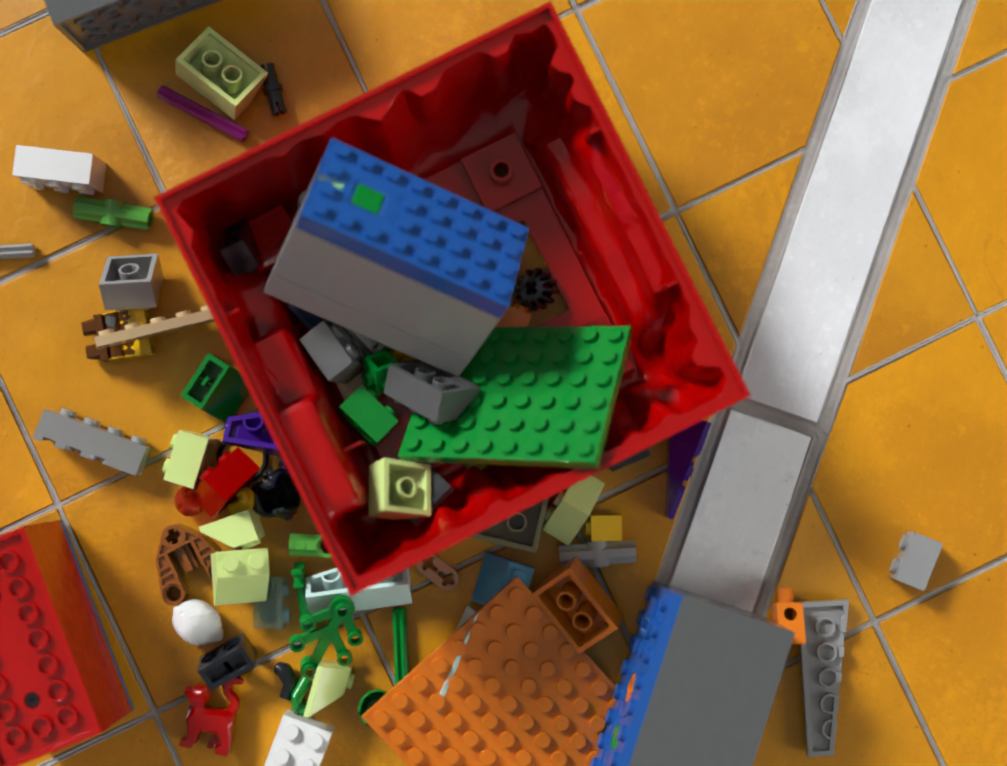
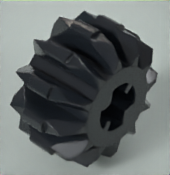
M535 268L534 271L527 269L525 270V276H518L521 283L514 287L520 290V292L515 297L520 300L522 299L521 305L523 307H529L532 311H537L538 308L545 310L547 309V303H554V299L551 296L559 292L553 289L557 281L550 279L552 274L549 271L543 272L542 268Z

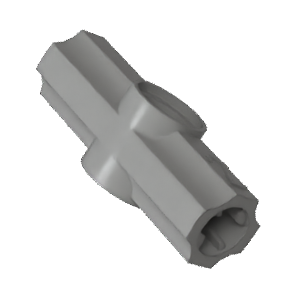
M635 540L611 542L585 541V543L558 545L560 567L575 556L578 557L584 566L590 568L606 567L617 563L636 562L637 557Z

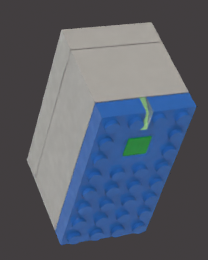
M331 137L293 217L263 292L459 377L509 307L529 228Z

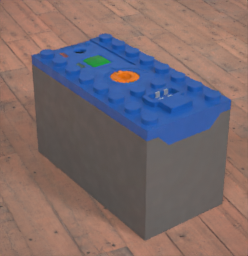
M653 580L652 585L647 586L644 594V600H646L644 610H640L637 615L636 624L638 628L636 635L632 634L629 640L628 649L631 650L628 659H624L621 665L620 673L623 675L620 684L616 683L613 690L612 698L616 699L613 709L608 708L604 720L607 723L605 731L599 734L596 747L599 748L597 758L592 757L589 766H753L795 632L768 617Z

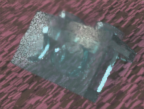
M269 576L266 601L254 602V628H277V630H283L286 627V623H290V608H286V598L290 597V582H286V576Z

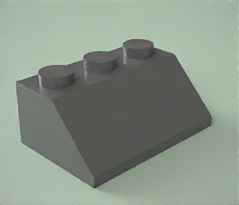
M421 360L389 364L384 394L393 398L394 402L409 407L413 413L421 414L428 418L430 423L441 425L444 422L456 420L479 393L480 387L461 376L458 377Z

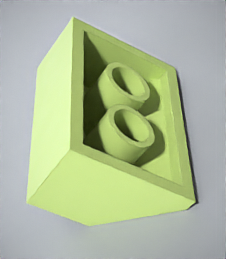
M209 26L175 59V74L233 120L251 104L268 76L267 71Z

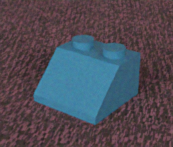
M486 552L471 601L484 606L516 576L529 589L535 569L534 566Z

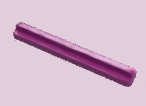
M164 85L159 88L157 97L240 142H244L247 139L249 131L246 128Z

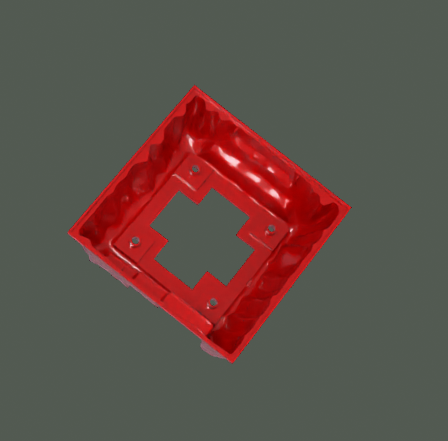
M551 1L154 197L350 596L751 396ZM331 137L516 223L524 221L549 272L552 274V278L557 281L556 286L568 308V311L536 327L631 326L633 330L599 468L488 464L486 468L480 470L475 466L467 469L464 464L427 462L454 489L431 513L430 517H427L418 527L409 519L390 520L369 517V465L383 458L401 460L398 454L413 412L409 407L394 402L393 398L388 400L383 393L378 395L377 401L384 407L386 405L389 406L397 414L396 419L399 421L397 425L375 447L337 412L344 399L336 382L327 380L299 340L310 330L288 307L286 302H282V300L263 292L272 269L261 275L256 268V270L245 275L242 273L235 277L219 251L223 229L244 219L250 222L281 204L292 222L298 209V198L303 191L307 190ZM499 166L507 168L508 174L500 178L494 174V170Z

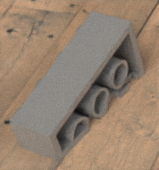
M63 407L61 411L44 409L32 439L41 442L42 440H51L55 442L54 447L73 452L77 450L79 451L78 454L82 457L95 461L100 459L104 465L135 476L142 475L153 448L146 445V439L132 435V438H128L122 435L123 430L112 426L105 429L99 426L100 421L85 417L82 420L75 417L76 412Z

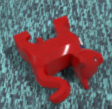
M241 676L222 685L223 695L230 702L228 707L207 705L212 692L207 684L197 683L186 687L184 694L190 705L186 716L187 735L182 737L179 746L191 749L193 744L199 740L201 733L205 732L213 734V739L208 741V749L215 748V754L229 755L233 741V725L240 708V699L232 687L244 684V679Z

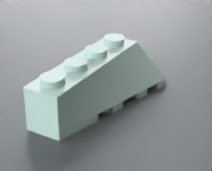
M337 568L306 577L305 598L309 612L314 614L329 608L333 598L339 595L348 596L354 602L355 611L413 604L410 570L407 568L353 596H350Z

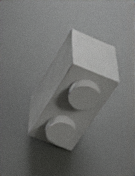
M907 531V534H903L899 541L898 548H900L897 558H893L889 566V572H891L889 577L925 591L943 543L916 532Z

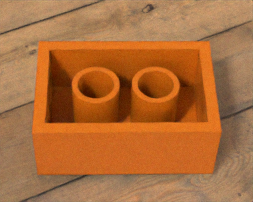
M577 556L539 581L531 594L578 654L617 630L624 617V614Z

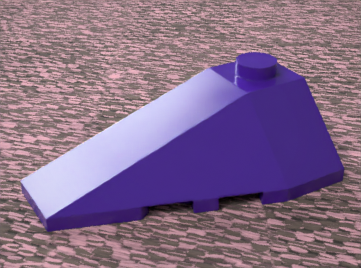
M260 413L227 418L223 443L282 458Z
M702 420L667 438L665 517L673 520L685 491L684 480L688 481L694 470L693 456L700 455L711 426L710 422Z

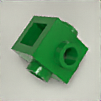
M386 349L363 357L362 382L366 388L372 389L376 396L384 393L389 364L398 363Z

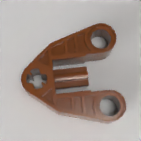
M183 524L170 525L163 530L156 556L161 596L166 604L172 606L184 602L190 593L189 586L183 576L184 573L173 552H176L185 573H188L199 567L189 546V543H191L201 565L204 566L212 580L211 554L222 551L208 535ZM179 531L181 536L173 540L171 536L174 532ZM173 586L178 587L181 591L179 599L171 596L170 591Z

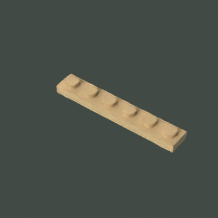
M206 305L201 307L200 312L191 314L190 310L175 313V318L167 320L165 316L150 319V324L140 326V322L125 325V330L117 332L114 331V328L99 331V336L94 337L96 348L99 350L215 321Z

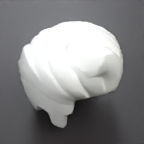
M194 598L184 601L173 608L172 625L176 633L185 642L191 645L204 646L208 643L222 640L221 618L219 613L207 602Z

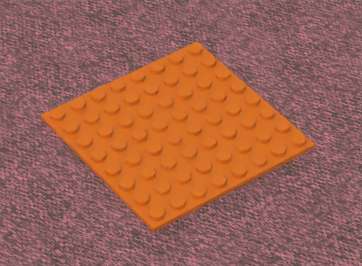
M516 576L362 715V718L407 766H589L592 757L597 758L599 748L596 745L599 734L601 732L604 733L607 725L604 722L608 708L613 709L616 699L612 698L615 685L584 651L580 654L577 653L531 596L532 592ZM470 630L471 634L469 636L467 644H465L464 640ZM461 656L454 676L449 679V687L443 698L440 692L456 657Z

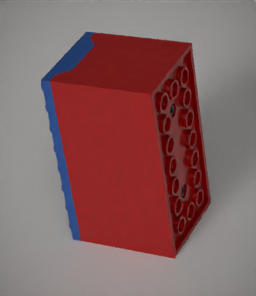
M62 519L22 526L0 535V766H19L98 735L134 710Z

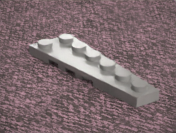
M849 600L800 601L803 604L806 644L799 645L806 755L808 757L834 756L837 728L836 716L839 708L838 696L842 678L841 665L842 657H844L845 647L843 645L847 628Z

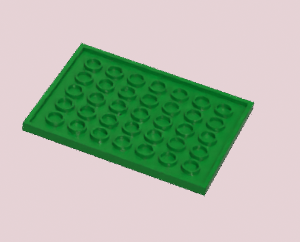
M631 326L494 327L460 374L462 378L479 386V393L456 420L447 421L441 425L430 423L428 418L421 414L412 413L398 457L403 461L599 468L633 336Z

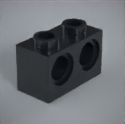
M242 633L202 655L197 672L212 691L256 667L257 651L245 633Z

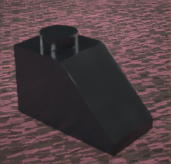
M244 219L224 228L219 251L235 277L242 273L246 275L256 270L257 266H259L260 253L248 220Z

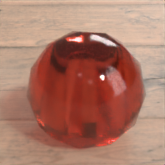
M184 486L177 491L174 504L180 514L193 517L204 511L192 499L196 489Z

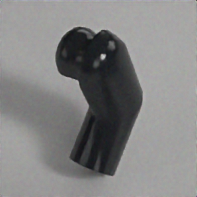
M278 662L274 666V673L278 675L283 683L279 697L291 700V694L296 687L298 676L290 664Z

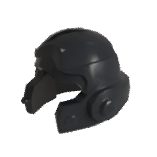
M269 468L265 470V473L262 475L263 478L255 483L251 489L255 494L253 510L261 517H279L280 520H291L293 515L298 512L301 495L289 472L280 468Z

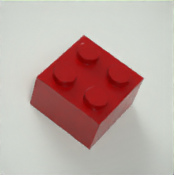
M239 447L232 453L226 451L218 459V464L213 469L209 467L199 477L201 480L197 483L196 492L192 499L213 519L237 498L236 494L244 487H249L260 470V467Z

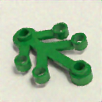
M336 596L331 601L329 608L314 614L301 616L300 628L306 633L291 636L289 639L290 649L293 652H301L304 650L305 644L319 639L312 655L305 656L300 661V672L305 678L314 679L317 667L330 642H332L337 652L336 656L339 665L348 666L352 663V652L346 648L338 631L341 621L348 631V643L351 646L362 644V631L357 629L352 618L355 612V605L348 596ZM330 619L327 625L315 629L316 623ZM307 621L312 622L311 624H308V625L304 624V623L307 622ZM353 636H359L357 639H352Z

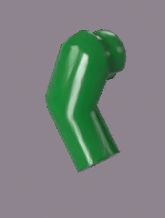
M301 676L291 694V710L294 713H299L301 716L304 715L307 702H304L303 699L313 683L304 676Z

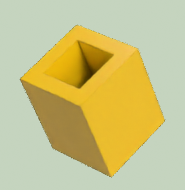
M589 515V520L585 521V536H590L591 542L622 541V515Z

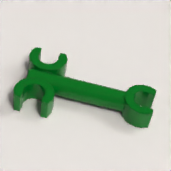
M305 561L294 563V569L291 570V576L293 575L294 579L293 589L297 590L300 615L303 616L310 614L305 598L307 575L305 574ZM307 621V622H305L304 624L308 625V624H311L312 622Z

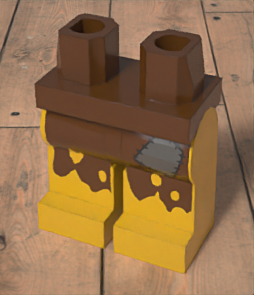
M126 309L93 315L94 319L81 323L84 336H99L98 332L105 329L114 328V331L117 332L125 330V325L140 322V326L150 324L149 309ZM148 337L97 350L96 344L86 346L87 359L109 362L156 355L154 338Z

